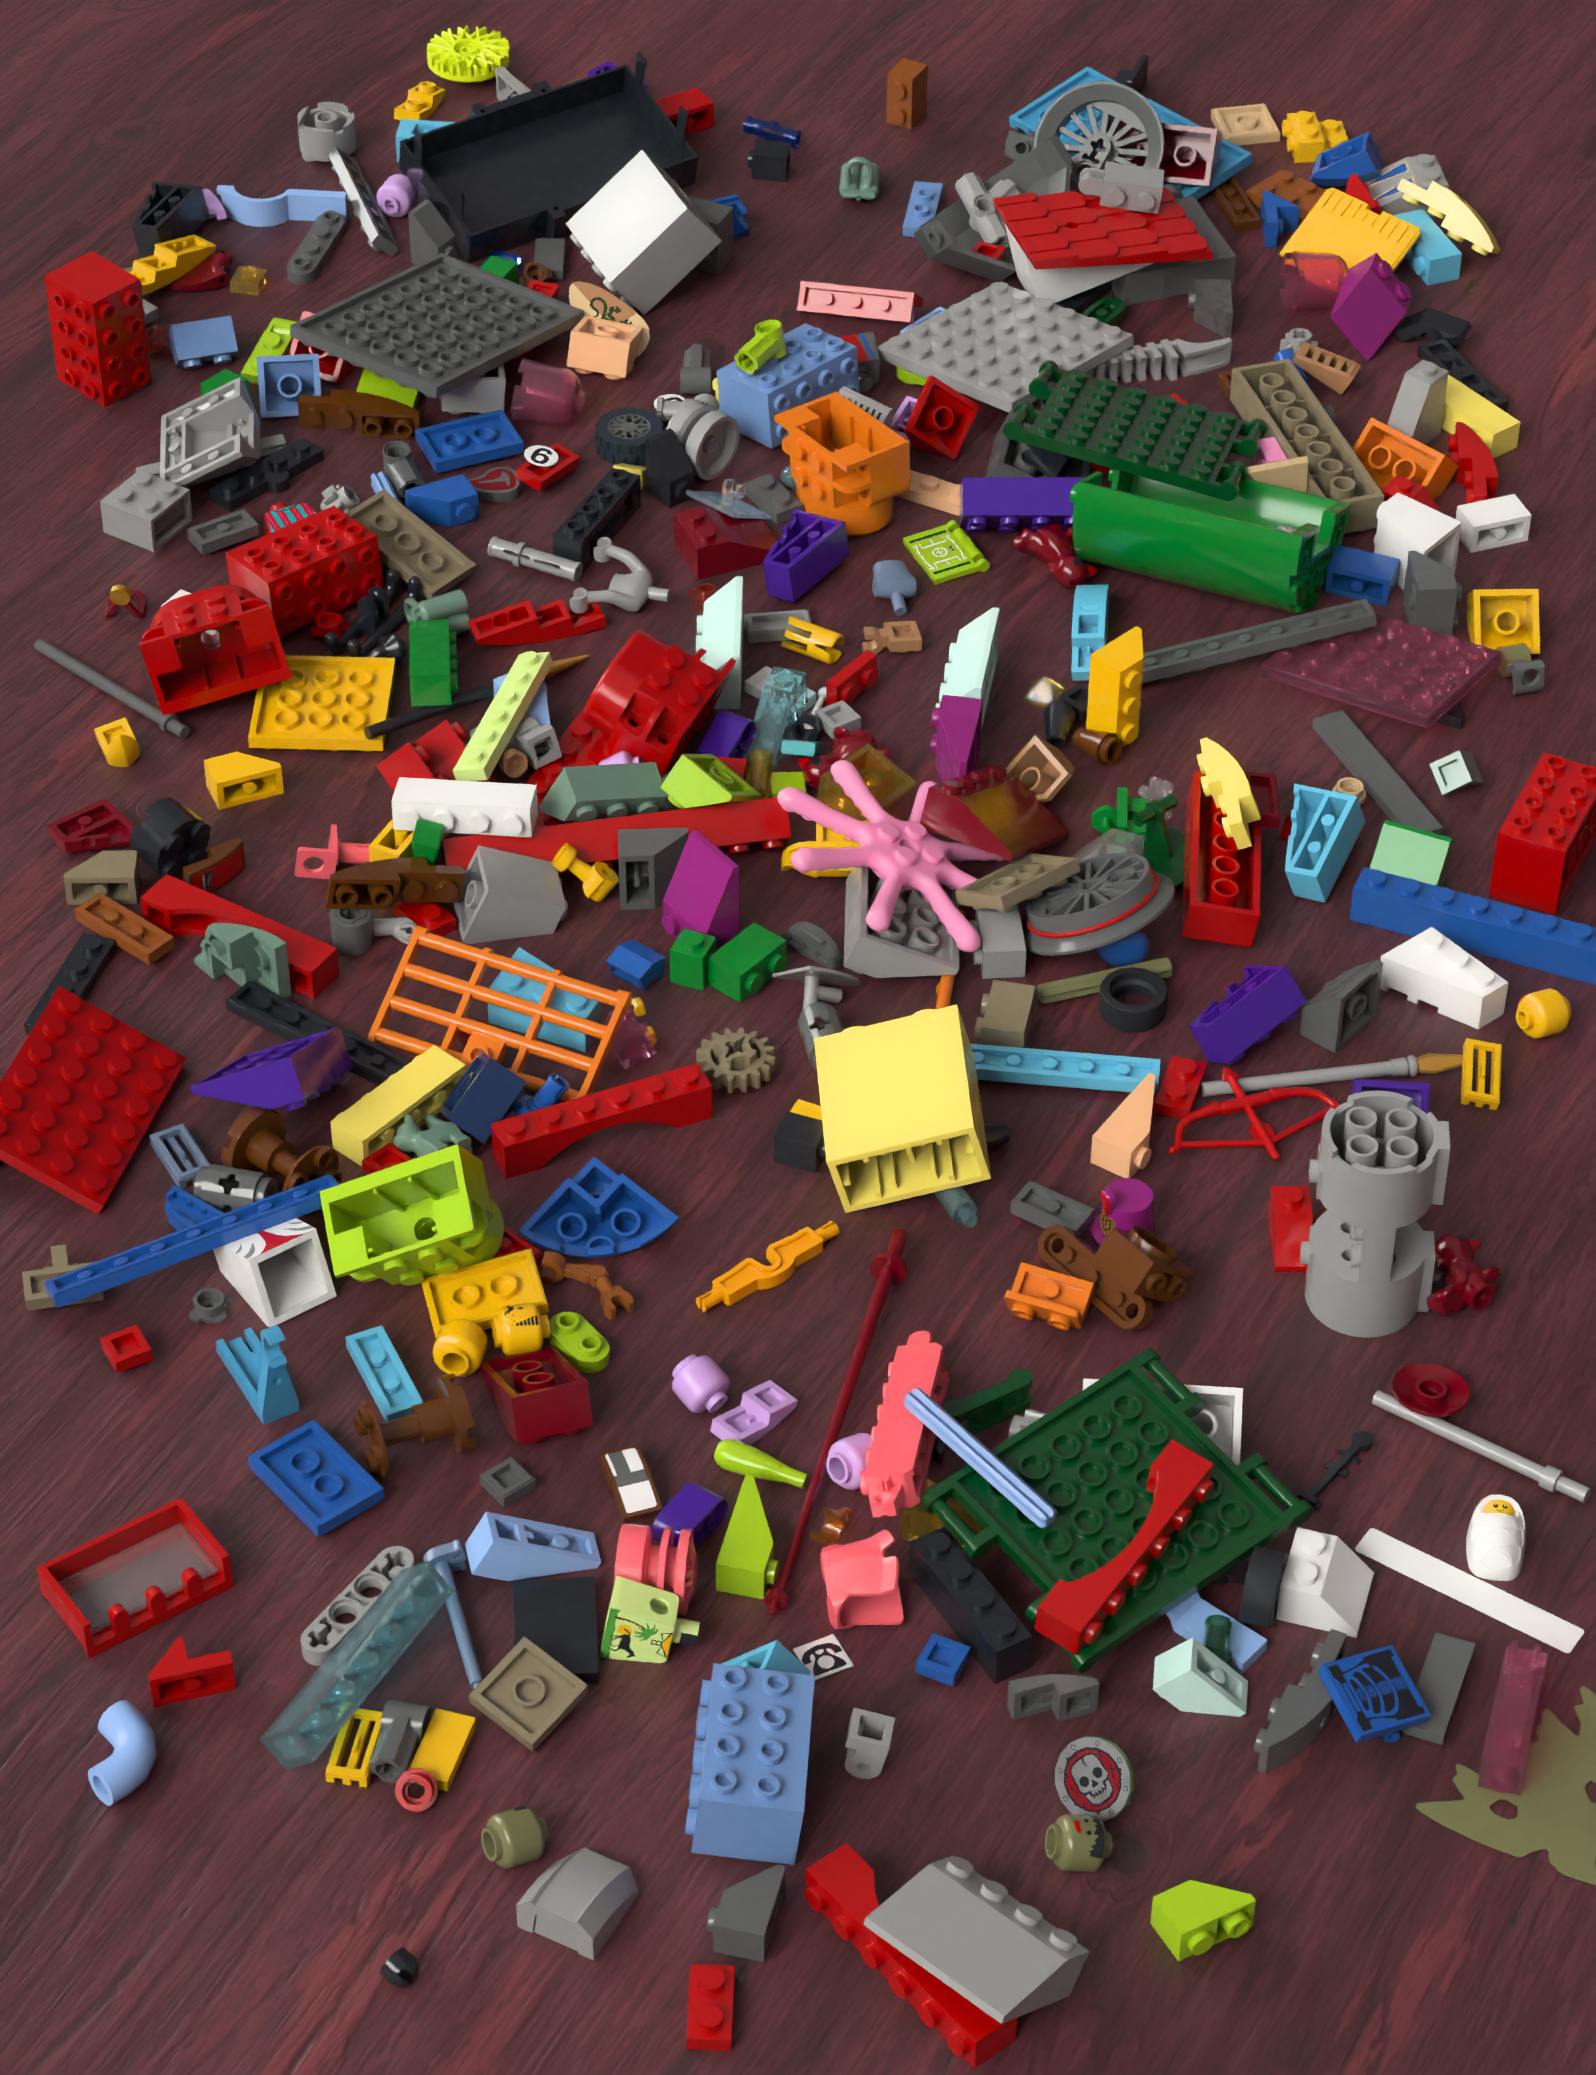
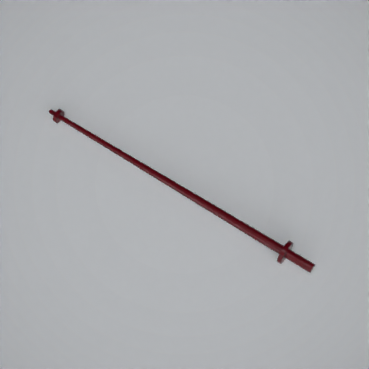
M895 1229L887 1251L876 1254L871 1260L869 1270L877 1281L777 1586L767 1590L764 1596V1603L769 1607L768 1613L771 1616H774L777 1610L781 1611L787 1608L789 1596L784 1592L827 1469L828 1452L837 1441L891 1285L902 1283L907 1276L908 1266L901 1258L908 1234L903 1229Z

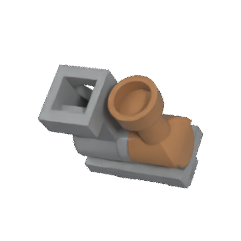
M525 712L497 762L502 772L509 777L516 778L526 771L528 764L538 769L561 758L562 754L554 727L549 724L540 726L532 716H528L527 712ZM477 727L470 730V738H472ZM542 752H548L547 754L541 757H537L536 755Z

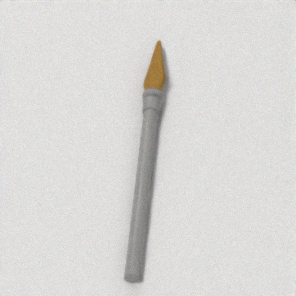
M1433 1053L1419 1057L1409 1055L1407 1058L1401 1057L1385 1062L1239 1078L1237 1081L1244 1092L1268 1090L1274 1087L1286 1088L1382 1076L1398 1077L1409 1075L1414 1077L1418 1073L1436 1074L1462 1066L1463 1055ZM1473 1055V1063L1477 1062V1055ZM1222 1080L1201 1083L1203 1097L1234 1093L1229 1083Z

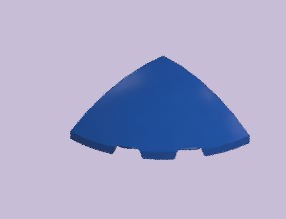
M593 1157L573 1179L568 1177L518 1230V1233L530 1242L559 1254L584 1258H604L617 1256L618 1254L646 1246L669 1231L679 1221V1217L623 1173L617 1175L596 1157Z

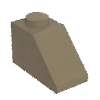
M138 850L101 851L64 873L67 905H82L99 892L119 904H137L141 880Z

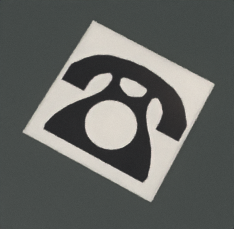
M834 1634L793 1649L800 1662L811 1671L810 1675L815 1676V1680L854 1666Z

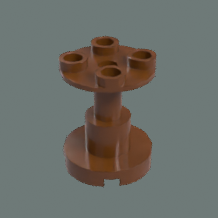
M254 1107L247 1110L235 1121L228 1132L232 1140L229 1149L223 1145L222 1162L224 1166L257 1172L265 1171L271 1176L281 1173L286 1176L283 1191L331 1174L339 1184L341 1183L342 1174L338 1172L339 1157L337 1152L330 1146L319 1145L306 1151L300 1158L295 1156L293 1145L285 1140V1119L273 1109L266 1108L262 1110L259 1107Z
M454 1373L435 1379L436 1399L411 1406L410 1415L379 1424L368 1400H360L357 1413L352 1414V1419L357 1435L365 1437L368 1451L364 1452V1458L370 1474L379 1472L382 1477L389 1474V1464L386 1447L417 1437L422 1444L447 1437L457 1454L475 1450L476 1438L468 1440L467 1429L474 1427L471 1409L462 1385H452L456 1379Z

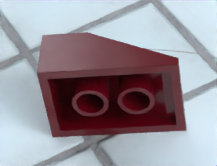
M704 506L674 513V545L698 580L761 565L775 540L778 541L766 522L760 518L732 517L717 509Z
M553 1346L543 1348L538 1352L507 1356L481 1363L479 1367L506 1431L517 1443L536 1444L543 1441L546 1436L555 1434L563 1436L575 1435L581 1432V1428L593 1426L588 1381Z

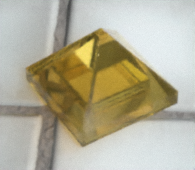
M1047 677L1033 679L1023 698V702L1047 707L1051 701L1057 700L1058 696L1064 693L1065 686Z

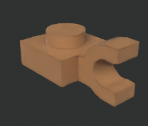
M916 621L884 622L883 628L878 629L869 626L863 629L865 639L873 640L862 643L861 648L863 652L868 650L877 654L883 647H888L889 652L899 653L921 651L922 637Z

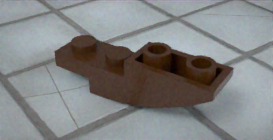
M332 389L330 396L299 395V423L302 428L358 430L359 438L415 440V430L420 429V412L385 397Z
M426 857L395 858L363 863L330 875L325 907L326 909L395 910L396 902L460 903L466 873L463 866L429 865Z

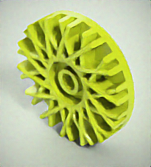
M468 25L464 29L458 27L457 35L453 34L451 29L448 28V32L442 31L441 37L435 34L434 38L430 39V43H427V63L429 68L443 79L461 83L481 82L496 77L495 68L503 66L506 69L510 63V46L506 37L501 38L500 32L493 30L490 34H487L486 27L479 29L477 26L476 31L472 34H469Z

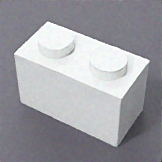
M1515 494L1457 506L1456 520L1462 522L1460 540L1470 553L1528 541L1531 514Z

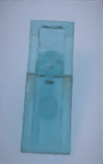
M774 666L762 690L755 714L756 733L754 739L743 759H747L748 765L775 770L783 753L781 752L782 740L790 739L793 733V725L797 718L802 715L808 702L806 672Z

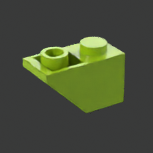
M1188 1880L1153 1897L1150 1924L1179 1962L1192 1955H1202L1213 1945L1230 1937L1238 1938L1253 1927L1256 1900L1249 1893Z

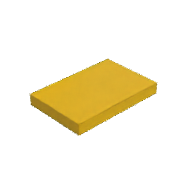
M532 1248L459 1268L452 1273L427 1277L421 1282L436 1339L445 1324L455 1319H466L476 1323L483 1330L490 1329L492 1317H497L499 1309L507 1305L533 1303L537 1306L540 1314L550 1312Z

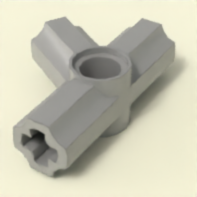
M974 172L964 174L962 178L956 181L955 188L970 215V227L980 233L984 242L1008 248L1010 244L1005 223L995 209L992 198L1020 195L1016 184L1009 179L1000 180L987 191L981 178L975 175Z

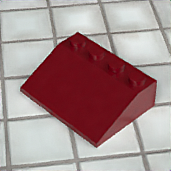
M987 765L985 768L973 770L965 775H958L956 778L944 780L942 783L929 787L920 824L927 830L1009 861L1068 839L1069 831L1017 777L1006 774L1007 770L997 765Z

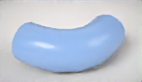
M128 1700L114 1703L102 1714L98 1723V1729L112 1744L114 1751L107 1759L88 1770V1778L93 1791L107 1806H111L126 1797L147 1779L157 1756L154 1731L144 1715Z

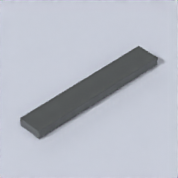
M1343 710L1313 718L1312 728L1349 772L1363 783L1366 792L1391 821L1442 835L1443 827Z

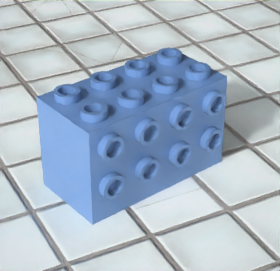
M805 323L784 334L787 348L786 355L779 359L772 358L768 360L753 375L742 371L740 367L736 366L735 361L717 370L720 412L736 419L740 428V434L771 449L778 447L782 444L783 438L789 435V431L774 421V415L833 392H839L843 386L860 393L857 346Z
M713 1663L711 1680L703 1679L701 1687L700 1705L707 1707H698L696 1721V1739L702 1740H695L692 1773L697 1774H691L688 1798L689 1808L685 1826V1834L693 1835L691 1853L795 1865L805 1806L814 1675Z

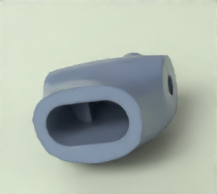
M884 560L877 562L873 566L872 590L874 596L891 599L895 615L902 616L906 614L907 608L904 598L915 596L917 590L916 579L909 573L905 563L899 560Z

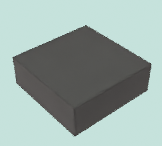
M511 1456L480 1475V1485L505 1508L535 1490L536 1479Z

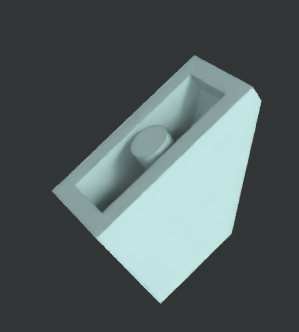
M1191 1638L1155 1657L1153 1690L1178 1710L1237 1717L1246 1714L1248 1681L1196 1639Z

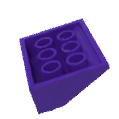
M336 1027L242 1055L190 1086L192 1094L267 1109L285 1106L286 1111H291L307 1105V1101L319 1097V1093L332 1088L331 1085L343 1081L342 1075L351 1070L353 1065L340 1027Z

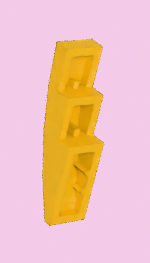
M195 234L155 244L154 255L134 260L132 272L129 273L140 279L143 296L174 282L216 251V245Z

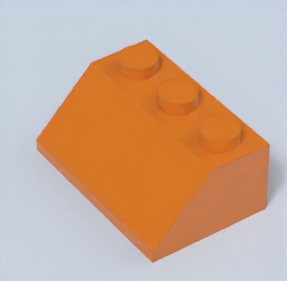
M1372 417L1352 449L1380 490L1395 476H1399L1425 486L1433 500L1443 494L1459 467L1446 455Z

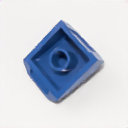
M1370 131L1317 154L1310 182L1317 186L1338 187L1347 186L1350 175L1354 173L1358 175L1362 183L1381 177L1380 172L1383 162Z

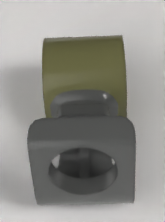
M1525 643L1497 647L1495 651L1496 667L1503 678L1513 677V695L1543 690L1544 662L1542 660L1531 661V654ZM1531 669H1536L1537 676L1535 680L1531 682Z

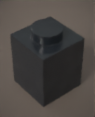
M756 140L754 150H749L747 160L748 168H752V179L786 182L790 170V142Z
M787 1111L774 1134V1162L816 1173L822 1160H826L822 1120Z

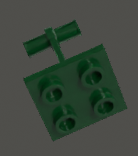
M1168 794L1160 800H1151L1146 804V808L1133 814L1134 817L1132 819L1136 826L1142 827L1147 823L1146 841L1125 853H1133L1145 857L1153 871L1164 874L1172 880L1175 891L1183 887L1185 835L1173 826L1167 829L1165 812L1177 807L1178 803L1173 794Z

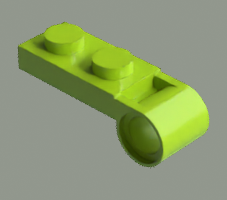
M274 317L242 369L241 376L247 378L249 383L259 385L257 357L288 355L294 339L290 337V327L297 322Z

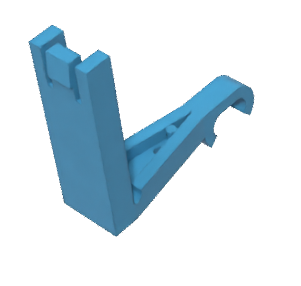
M277 1325L260 1332L261 1342L251 1327L244 1330L247 1345L241 1337L227 1342V1345L223 1338L215 1341L216 1352L263 1425L299 1411V1401L285 1365L288 1362L279 1346V1342L286 1339Z

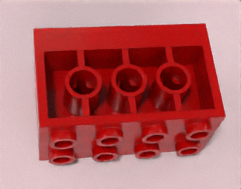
M1543 753L1498 831L1489 891L1490 897L1556 916L1596 843L1595 766Z

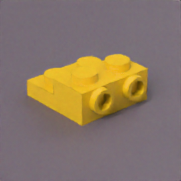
M1299 111L1297 113H1287V119L1282 120V135L1287 137V150L1292 152L1295 163L1315 162L1317 154L1348 141L1342 121L1328 119L1318 122L1315 112Z

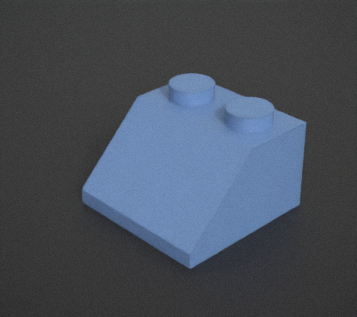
M231 316L173 324L167 336L168 345L176 367L184 366L186 370L202 367L203 362L214 361L215 365L227 364L232 362V358H235L238 353Z

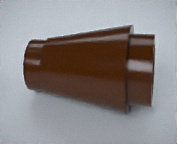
M1079 728L1072 738L1074 747H1077L1101 765L1115 764L1123 752V743L1114 733Z

